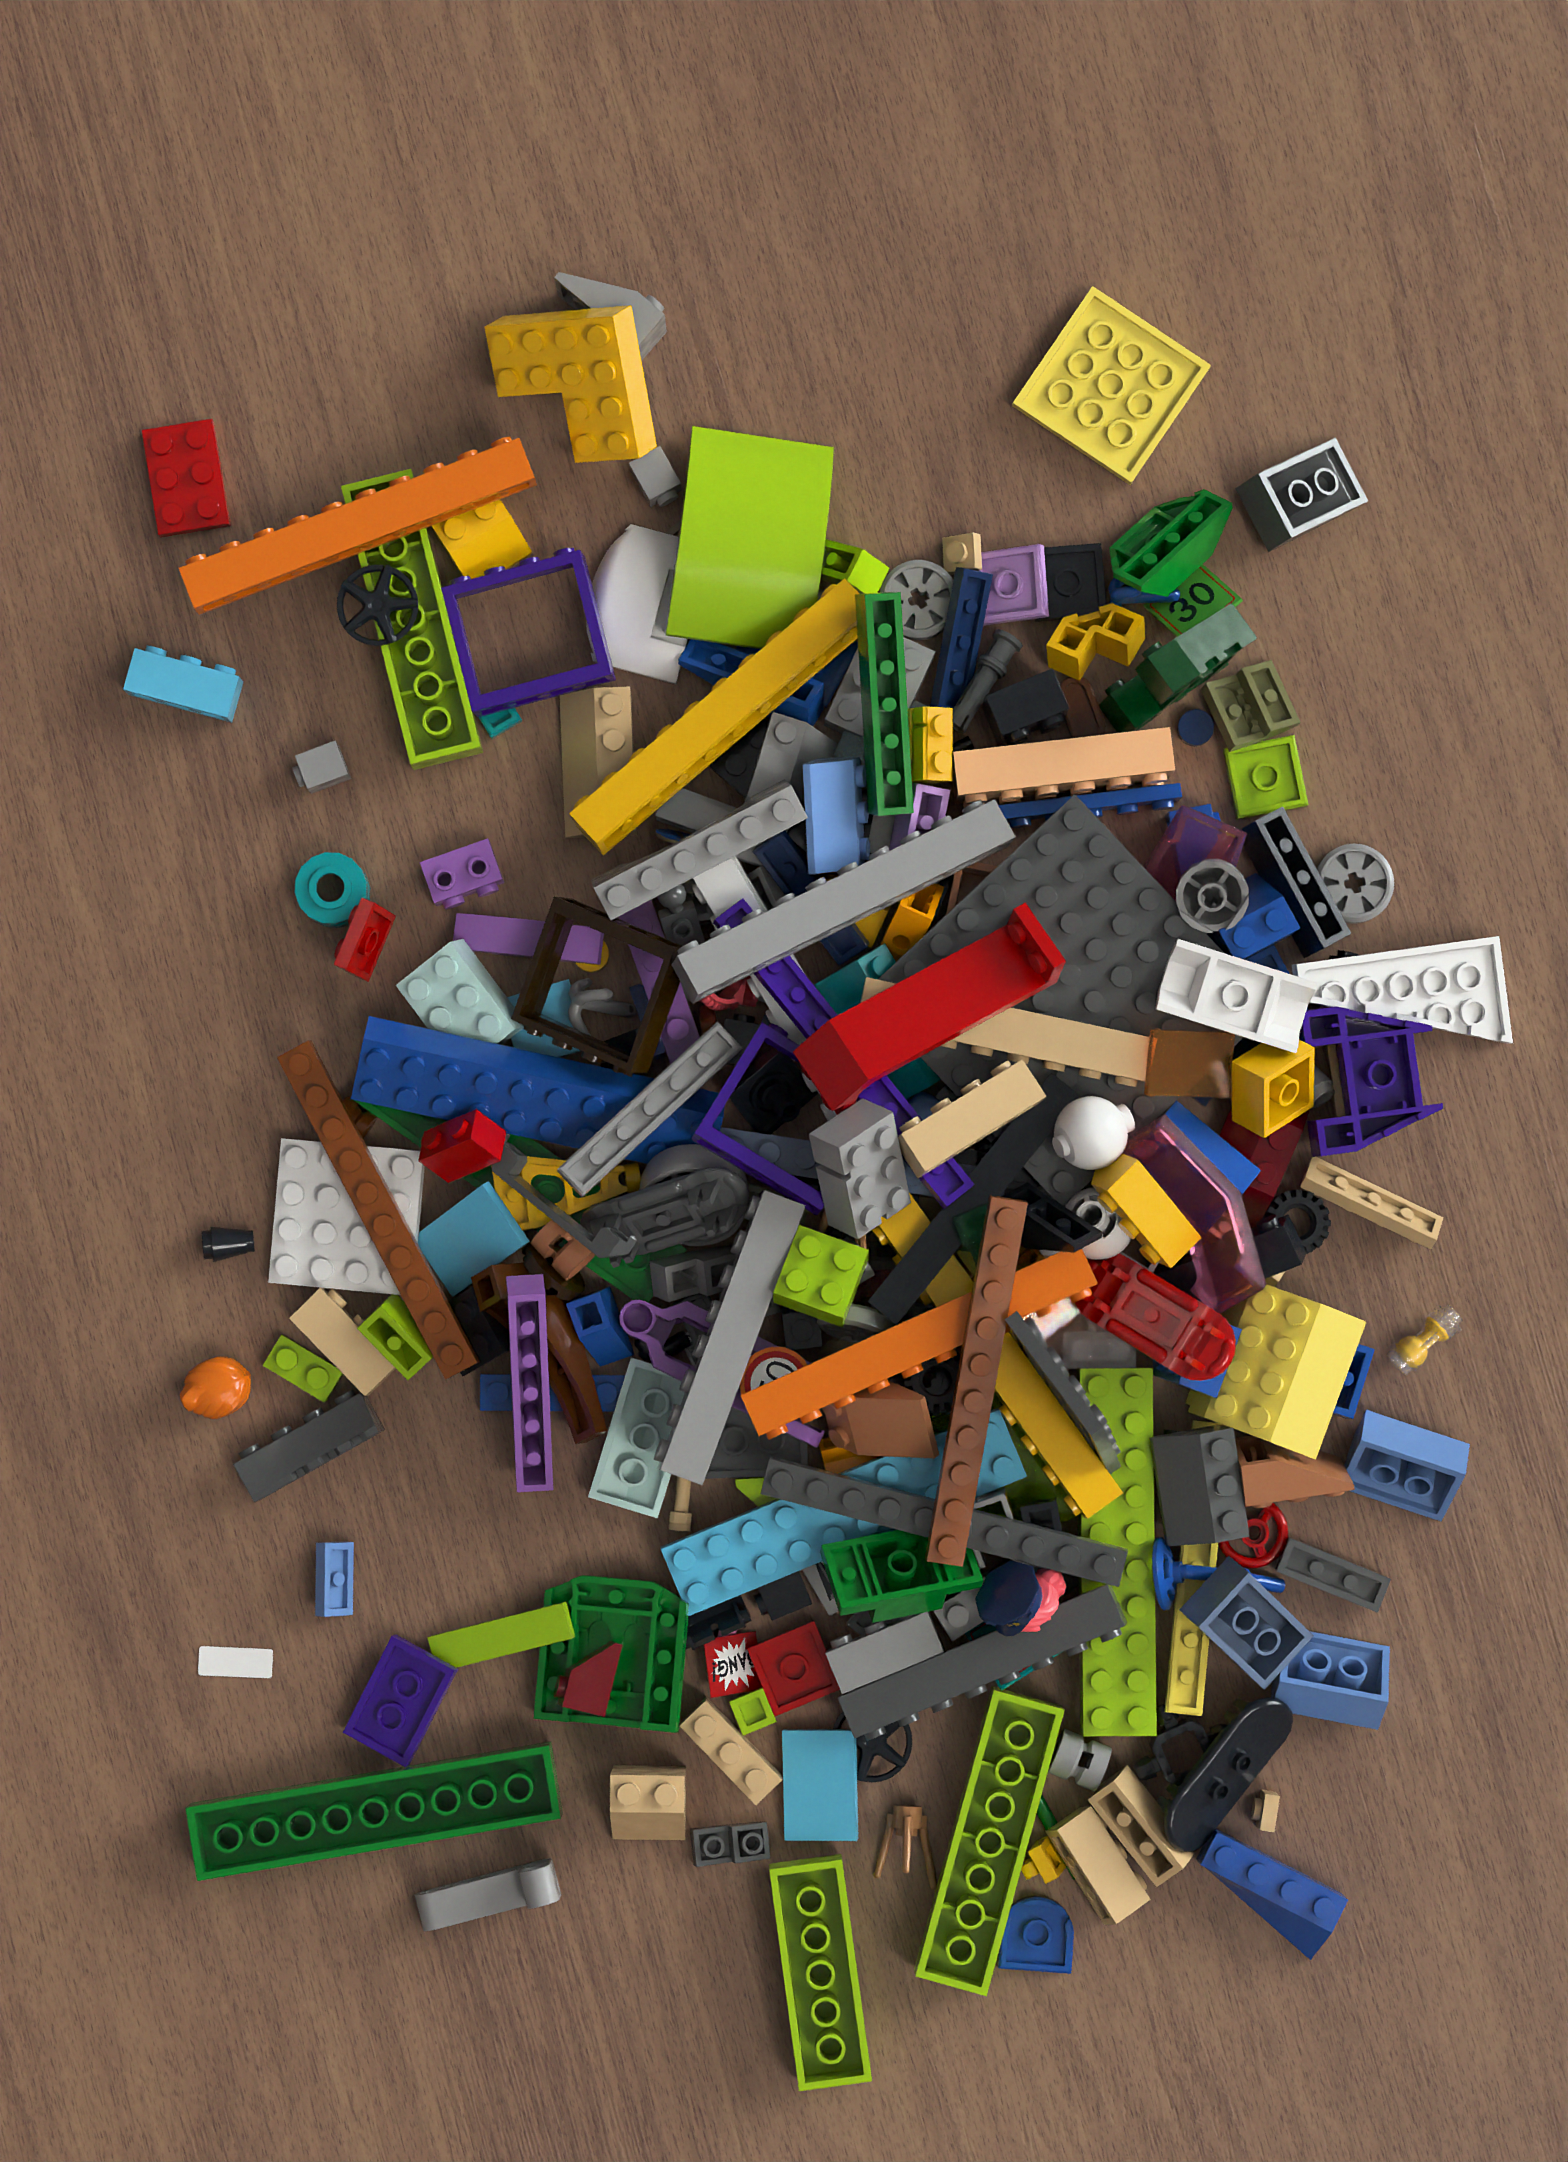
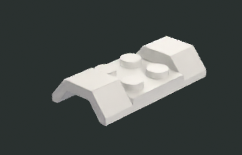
M1177 939L1167 960L1157 993L1155 1009L1296 1053L1304 1016L1318 983Z

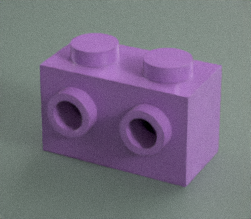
M488 838L420 862L434 904L437 907L443 905L444 909L454 908L465 903L463 897L475 893L478 894V897L493 894L499 891L497 885L505 883Z

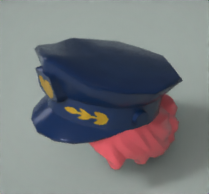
M1010 1560L987 1573L985 1581L975 1597L979 1616L986 1624L995 1626L998 1633L1004 1636H1014L1020 1632L1040 1631V1625L1051 1620V1616L1058 1609V1599L1065 1593L1066 1583L1062 1573L1059 1571L1040 1568L1034 1573L1033 1566Z

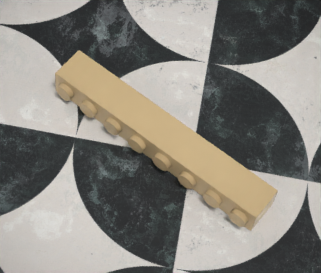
M866 977L860 1003L897 983ZM1009 1008L941 1046L956 1049L957 1042L972 1045L971 1053L992 1057L993 1050L1008 1053L1007 1060L1018 1062L1023 1059L1025 1064H1028L1029 1058L1044 1061L1042 1068L1064 1072L1065 1065L1080 1068V1076L1100 1080L1101 1073L1116 1076L1114 1083L1136 1087L1137 1081L1147 1082L1156 1038Z

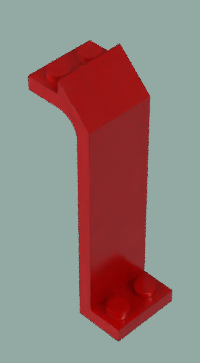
M1025 902L1013 909L1007 925L831 1018L798 1046L793 1053L800 1062L805 1076L812 1080L820 1092L825 1106L829 1110L835 1111L838 1115L855 1104L859 1094L875 1081L1057 983L1066 960Z

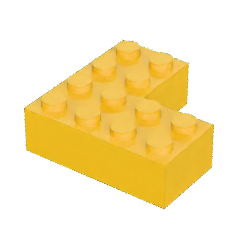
M631 305L502 316L484 326L498 397L562 393L575 463L639 459L657 447Z

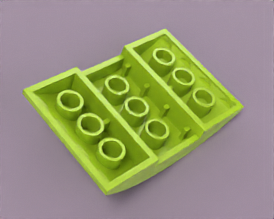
M692 426L678 547L665 636L762 649L766 646V642L772 634L777 631H783L793 622L794 617L799 611L806 607L810 608L817 602L828 523L834 447Z

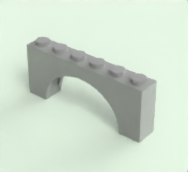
M784 779L753 795L748 802L707 827L641 859L625 864L622 863L591 879V882L611 921L800 823L808 817L792 785Z

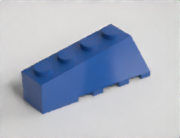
M1218 1829L1203 1844L1196 1858L1200 1865L1209 1870L1310 1960L1332 1934L1348 1902V1899L1342 1893Z

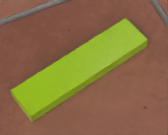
M565 1601L431 1635L427 1638L432 1655L457 1668L569 1640L575 1637V1633Z

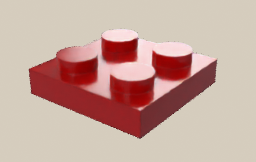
M361 897L359 905H355L349 915L348 923L350 926L345 938H342L336 946L334 965L357 978L369 982L396 915L375 902Z
M814 1620L747 1648L774 1717L840 1690L825 1654V1645Z

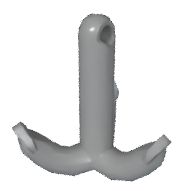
M590 978L580 979L570 986L568 993L571 999L568 1009L569 1021L574 1029L587 1035L590 1034L581 1018L582 1009L628 1018L636 1014V1007L633 1004L610 1000L613 998V992L607 988L585 990L593 983Z

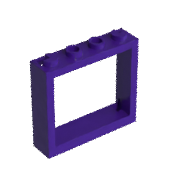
M574 548L560 549L553 553L554 557L544 560H540L539 557L521 560L518 567L507 570L503 566L490 568L484 571L485 576L471 579L470 576H461L450 580V585L441 587L471 710L478 718L616 681L586 558L581 550L575 551ZM574 568L597 663L481 694L457 599Z
M762 1022L691 1140L786 1198L806 1205L805 1209L817 1216L824 1207L821 1189L820 1191L815 1190L712 1127L763 1041L800 1063L793 1053L800 1045L787 1038L789 1034L783 1028L773 1023H770L768 1026Z

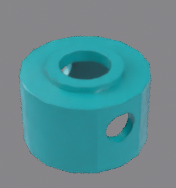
M324 852L311 857L301 866L295 879V896L299 907L314 922L325 927L341 928L349 925V915L353 907L359 905L361 897L370 900L371 887L366 873L352 858L341 853ZM327 874L339 876L344 883L342 896L333 902L322 900L317 893L318 881Z

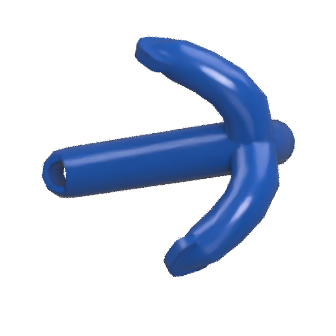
M1115 578L1111 580L1108 587L1110 604L1113 603L1120 607L1122 604L1178 601L1180 598V592L1177 589L1168 597L1144 593L1131 586L1122 587L1124 583Z

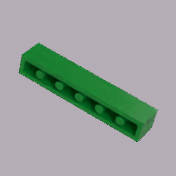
M901 592L855 594L868 814L876 816L914 813Z

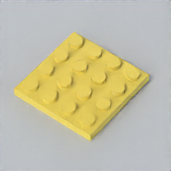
M1092 286L1024 385L1012 406L1131 485L1209 371L1211 365Z

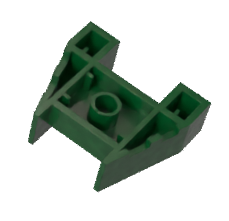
M1231 603L1164 646L1158 641L1141 654L1144 660L1135 668L1138 675L1126 683L1121 678L1105 690L1108 696L1099 704V707L1118 733L1137 731L1159 716L1168 706L1174 702L1177 703L1187 696V693L1229 665L1228 662L1240 650L1255 641L1257 636Z

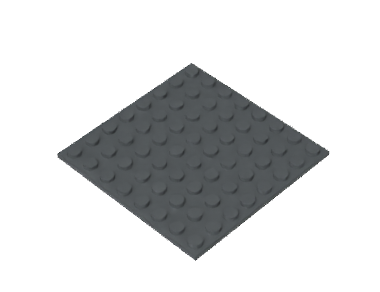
M1074 794L878 980L899 983L1007 925L1013 909L1026 902L1066 960V963L1057 983L1011 1008L1156 1038L1147 1082L1137 1081L1136 1087L1114 1083L1116 1076L1101 1073L1100 1080L1080 1076V1068L1065 1065L1064 1072L1042 1068L1044 1061L1029 1058V1062L1026 1064L1040 1086L1052 1073L1080 1095L1079 1098L1096 1096L1112 1102L1115 1106L1120 1104L1126 1105L1132 1113L1135 1122V1129L1127 1133V1147L1243 1037L1155 1009L1157 993L1167 960L1177 939L1224 952L1206 933L1192 928L1182 919L1176 901ZM957 1042L956 1049L939 1046L921 1056V1058L953 1093L960 1098L963 1096L960 1090L971 1082L979 1079L983 1084L991 1079L993 1076L990 1072L1007 1061L1008 1053L993 1050L992 1057L971 1053L972 1045ZM1009 1061V1062L1011 1063V1065H1014L1015 1063H1017V1062ZM1012 1121L997 1129L992 1134L997 1139H999V1137L1008 1128ZM1053 1129L1024 1165V1168L1054 1200L1065 1206L1075 1194L1081 1191L1093 1179L1095 1170L1080 1169L1067 1162L1064 1158L1059 1157L1052 1144L1054 1137Z

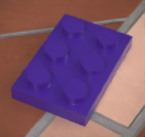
M396 1634L392 1635L343 1733L406 1768L410 1765L458 1668Z

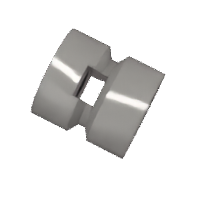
M1064 1728L1055 1744L1048 1773L1065 1780L1072 1776L1077 1785L1095 1792L1108 1766L1112 1748L1095 1740L1085 1743L1082 1735ZM1081 1755L1087 1757L1084 1767L1077 1766Z

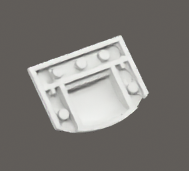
M630 524L625 529L626 532L615 540L607 550L592 583L612 665L617 669L676 685L681 668L678 664V659L686 648L688 639L665 635L679 537ZM586 620L587 635L593 653H591V657L593 662L597 663L589 627Z

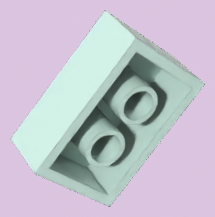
M464 939L449 942L396 984L399 991L425 1026L431 1030L503 1045L525 1026L511 1019L515 1007Z

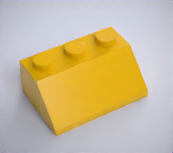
M1122 1153L1109 1166L1095 1170L1091 1185L1100 1194L1097 1197L1098 1202L1108 1212L1113 1213L1115 1211L1122 1219L1118 1226L1131 1239L1136 1238L1142 1245L1139 1249L1140 1253L1153 1265L1158 1262L1172 1268L1202 1238L1138 1159Z

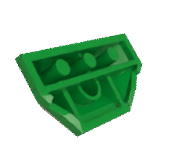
M1203 489L1194 492V496L1177 498L1155 506L1109 547L1113 578L1141 592L1168 597L1213 555L1233 509L1232 502Z

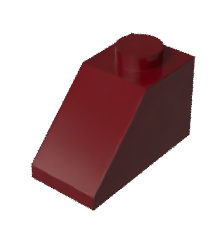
M609 1641L567 1667L565 1675H559L555 1685L554 1697L559 1698L557 1704L565 1708L605 1717L622 1644Z

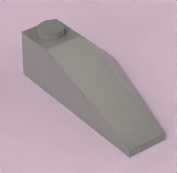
M773 712L766 727L744 804L753 795L785 779L792 785L803 809H805L803 764L817 758H833L837 743L807 722ZM759 844L736 855L739 861L759 867L763 866L752 852Z

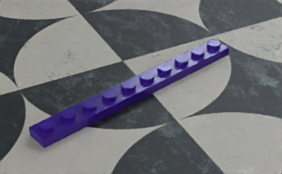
M742 898L713 921V924L717 929L729 924L732 929L742 924L743 921L741 919L753 912V909ZM790 955L753 973L806 1039L828 1020L837 1016V1013ZM887 1075L869 1085L857 1097V1102L863 1098L892 1111L898 1137L902 1134L899 1128L906 1122L917 1116L923 1121ZM953 1157L919 1178L943 1209L975 1185Z

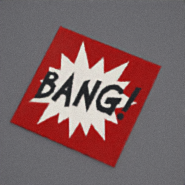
M756 1631L716 1637L715 1640L704 1644L711 1698L753 1691L762 1687L747 1651L748 1647L757 1644Z

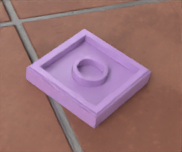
M1036 544L981 552L982 570L978 571L993 574L983 626L1049 617L1043 545Z

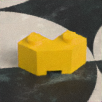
M1111 603L1100 606L1099 611L1079 617L1076 613L1063 617L1046 645L1048 667L1079 681L1096 653L1129 667L1145 640L1144 616Z

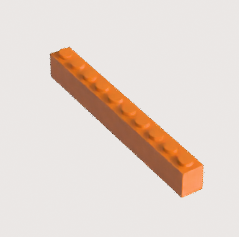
M511 437L498 439L491 443L492 448L480 453L477 450L464 452L457 457L458 461L446 466L443 463L430 465L423 470L424 474L412 479L409 476L399 477L389 483L390 487L376 492V489L365 490L355 496L356 500L342 505V502L331 503L321 509V514L308 518V515L297 516L287 522V527L276 531L274 528L263 529L253 535V540L242 544L240 541H233L219 548L220 552L207 557L206 554H199L185 561L186 565L180 567L179 571L194 609L199 615L537 486L520 438L514 440Z
M1080 1249L1075 1253L1058 1252L1016 1271L1008 1317L1017 1311L1022 1318L1036 1312L1038 1318H1041L1058 1310L1059 1308L1056 1304L1058 1301L1070 1297L1071 1302L1074 1303L1092 1295L1089 1287L1098 1283L1083 1250ZM972 1291L740 1395L757 1435L766 1434L768 1440L788 1432L786 1424L798 1418L803 1425L823 1416L820 1409L833 1403L835 1408L839 1409L856 1401L854 1393L867 1388L869 1393L872 1394L890 1386L887 1379L901 1373L905 1379L923 1371L921 1363L935 1357L938 1364L958 1355L955 1348L963 1345ZM1006 1323L1005 1333L1010 1332V1329H1009L1007 1323Z

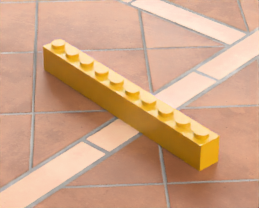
M845 578L837 585L832 584L826 588L814 605L799 611L787 628L772 634L767 640L766 646L755 655L750 654L744 658L732 675L717 681L705 698L690 704L678 721L673 725L669 724L662 728L650 745L635 751L623 768L618 772L614 771L608 774L596 791L591 795L583 796L575 803L573 810L569 813L573 822L603 856L858 638L855 594L860 593Z
M910 1193L911 1203L889 1219L881 1217L882 1223L871 1230L882 1246L888 1243L896 1253V1256L892 1258L896 1266L931 1223ZM953 1254L919 1296V1299L925 1306L931 1303L936 1308L971 1292L974 1282ZM1009 1332L1005 1333L994 1393L1003 1404L998 1409L1010 1426L1017 1423L1024 1433L1020 1440L1031 1456L1038 1453L1046 1466L1041 1468L1050 1483L1053 1486L1060 1484L1066 1492L1067 1496L1063 1498V1501L1072 1514L1076 1517L1081 1513L1083 1518L1088 1519L1122 1495L1123 1491ZM961 1345V1346H958V1347L956 1348V1350H957V1352L959 1353L960 1356H961L962 1345Z

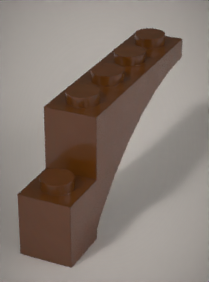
M523 1262L491 1265L471 1277L480 1312L486 1311L508 1331L506 1276L529 1275ZM546 1295L549 1384L566 1416L575 1444L587 1443L608 1432L605 1417L597 1395L585 1346L577 1336L566 1303L570 1301L561 1300L555 1295Z

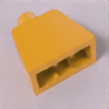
M934 883L898 901L880 944H886L896 962L927 933L942 896L944 886Z

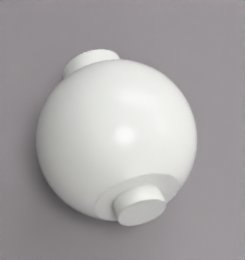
M1096 1096L1078 1098L1066 1105L1057 1117L1054 1137L1052 1139L1054 1150L1059 1157L1064 1158L1067 1162L1080 1169H1102L1115 1162L1123 1153L1127 1144V1133L1135 1129L1134 1118L1128 1107L1124 1104L1115 1106L1112 1102Z
M1090 1187L1075 1194L1065 1207L1102 1231V1238L1082 1248L1086 1258L1093 1260L1108 1259L1122 1252L1131 1241V1238L1118 1226V1223L1122 1220L1115 1211L1113 1213L1108 1212L1097 1200L1100 1194L1094 1187Z

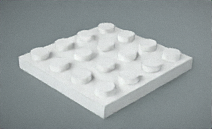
M281 1138L268 1283L401 1295L322 1143L319 1141ZM367 1146L418 1243L425 1166L418 1161L420 1151Z

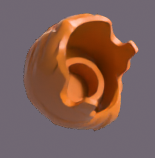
M225 1356L214 1357L201 1362L190 1370L184 1379L185 1386L180 1393L182 1405L188 1412L193 1411V1413L209 1419L228 1416L241 1408L248 1400L251 1391V1374L238 1361Z

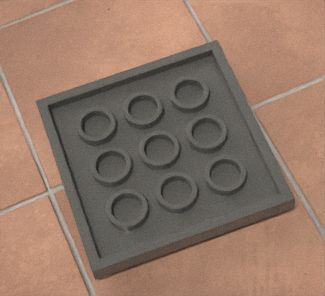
M1017 1311L1010 1315L1005 1321L1016 1343L1105 1468L1112 1474L1121 1467L1116 1456L1121 1451L1116 1445V1440L1111 1434L1112 1431L1107 1425L1106 1418L1095 1404L1090 1406L1085 1390L1074 1375L1068 1376L1069 1373L1063 1366L1064 1362L1052 1346L1047 1348L1048 1345L1042 1337L1043 1334L1030 1317L1024 1321Z

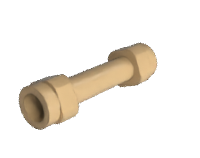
M678 1476L674 1511H670L669 1530L690 1531L692 1513L688 1511L691 1481Z

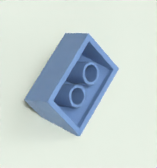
M860 757L817 758L803 764L805 813L808 817L805 819L808 874L837 872L853 862H857L858 866L864 864L865 860H869L870 841L869 838H864L863 823H868L869 817L867 802H862V787H866L865 765H860Z
M1366 1410L1354 1433L1344 1464L1355 1490L1350 1491L1442 1521L1466 1475L1470 1444Z
M1311 1632L1314 1635L1311 1640L1272 1681L1271 1698H1278L1286 1703L1292 1714L1378 1730L1388 1705L1390 1646Z

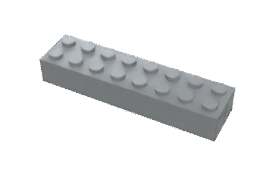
M766 1190L760 1192L758 1197L754 1195L750 1197L749 1205L743 1215V1218L749 1220L745 1231L740 1230V1232H737L730 1252L736 1254L733 1265L724 1267L718 1283V1287L723 1288V1292L719 1301L712 1300L705 1318L706 1322L711 1323L707 1335H699L692 1356L698 1358L694 1370H686L679 1388L680 1391L685 1392L681 1405L674 1404L669 1414L666 1425L672 1427L668 1440H660L653 1460L659 1461L657 1469L703 1485L806 1205Z

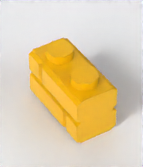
M908 708L912 783L953 781V708Z

